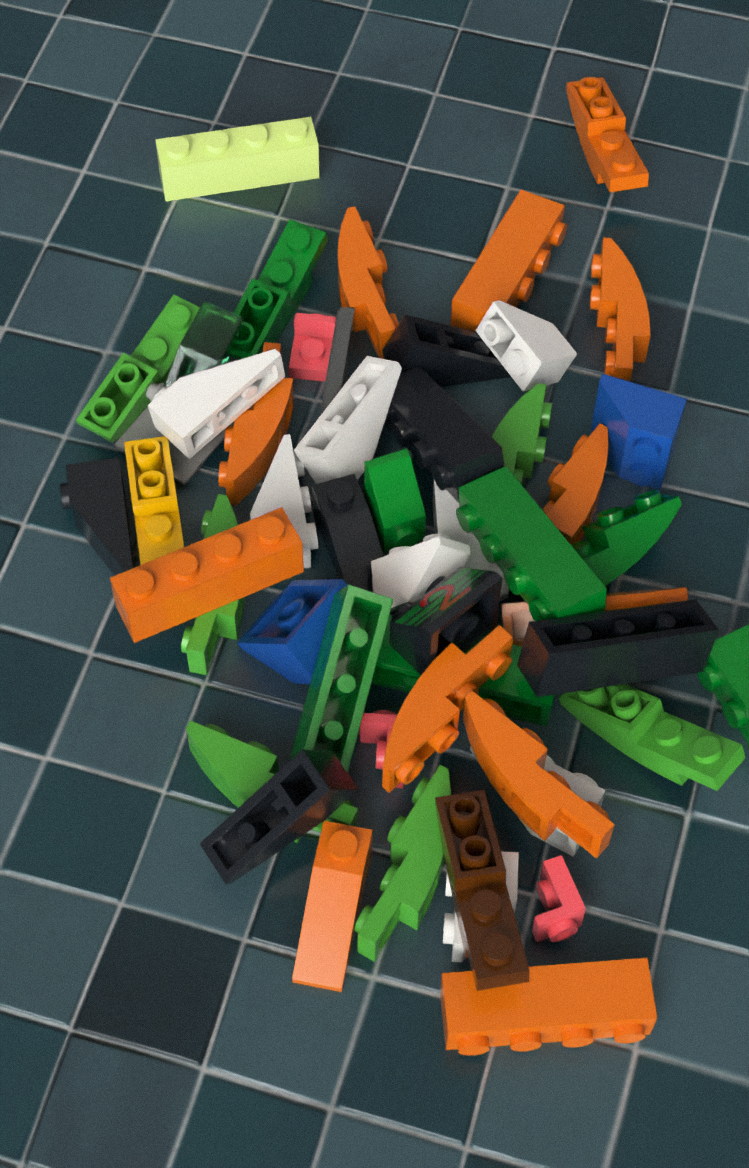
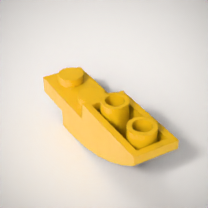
M165 436L124 442L141 565L184 547L169 442Z

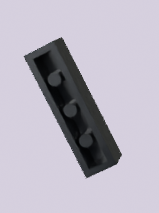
M420 366L400 373L383 427L387 426L393 432L400 447L406 446L421 469L426 468L433 475L439 489L442 491L447 490L459 503V487L504 467L502 447Z
M696 599L531 621L528 623L517 666L536 697L704 672L719 629Z

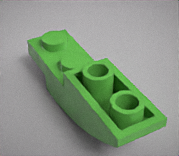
M173 295L131 356L124 352L75 420L77 424L112 443L119 439L147 408V405L150 404V399L146 397L148 387L152 383L160 384L162 382L170 387L180 378L191 363L192 359L189 352L210 323L211 317L209 312Z
M538 383L525 393L508 411L492 436L502 447L504 466H507L521 485L523 478L532 479L534 462L543 463L547 437L539 436L540 427H549L552 403L544 402L546 384Z
M218 494L213 510L207 509L205 511L201 526L203 539L238 525L227 495ZM245 597L196 617L194 626H187L185 628L181 652L187 653L189 672L208 675L219 637L238 639L243 619Z
M627 684L563 693L559 698L561 706L609 744L641 765L681 786L689 778L718 791L746 758L742 744L664 712L660 698Z
M190 720L186 727L189 749L197 763L212 783L238 808L279 771L277 755H274L268 747L261 743L250 741L247 744L230 737L227 731L214 724L203 726ZM347 800L325 821L358 827V808L353 807V804ZM323 822L314 827L313 830L321 833Z
M439 765L431 779L424 777L418 784L412 797V803L415 805L407 818L400 815L394 822L387 841L391 843L390 862L393 864L386 872L380 884L379 890L383 894L375 907L368 904L363 909L355 924L354 931L358 933L357 952L374 962L400 921L418 930L437 890L445 858L435 798L451 795L449 769L442 765Z

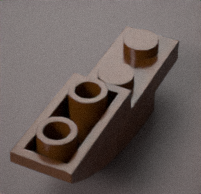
M479 790L436 797L435 806L451 894L466 958L469 957L477 991L529 982L530 970L508 893L506 868L485 791Z

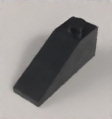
M404 315L382 349L384 359L399 362L402 367L401 373L420 366L439 386L511 377L477 332L409 315Z
M119 458L66 465L68 482L60 483L63 509H72L75 526L114 576L134 568L125 489Z
M355 474L312 485L313 516L338 579H343L347 585L373 592L371 561L384 556L369 507Z
M302 749L207 836L200 845L224 883L231 884L325 821L359 789L332 750Z

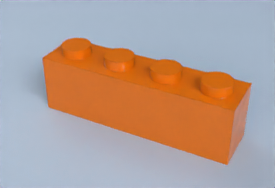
M522 189L519 191L453 297L450 326L476 332L477 327L494 301L500 300L516 308L520 301L527 302L534 287L536 274H543L550 261L551 249L553 246L559 247L567 231V224L563 223L565 205Z
M283 507L110 577L116 608L133 642H139L303 573L302 541Z
M648 958L530 966L529 982L479 991L476 989L472 971L442 973L440 997L446 1050L458 1049L461 1055H479L488 1052L490 1047L509 1045L513 1051H531L540 1048L542 1043L562 1041V1045L565 1047H583L593 1043V1039L614 1037V1041L617 1043H634L643 1040L645 1035H650L657 1020Z

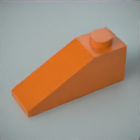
M323 821L312 868L292 983L342 992L355 935L354 927L359 917L372 857L373 830Z

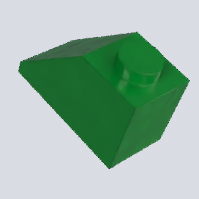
M407 448L365 461L364 498L369 507L383 553H387L396 547H411L423 541L425 537L426 514Z

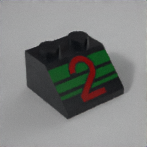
M459 567L448 577L441 576L428 587L424 596L413 604H404L395 612L390 622V646L420 675L451 643L455 644L465 653L497 626L502 577L494 571Z

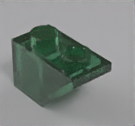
M204 301L178 347L165 385L170 387L181 377L227 364L244 317Z

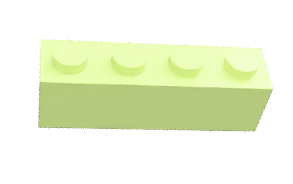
M311 117L155 139L165 202L319 178V144Z

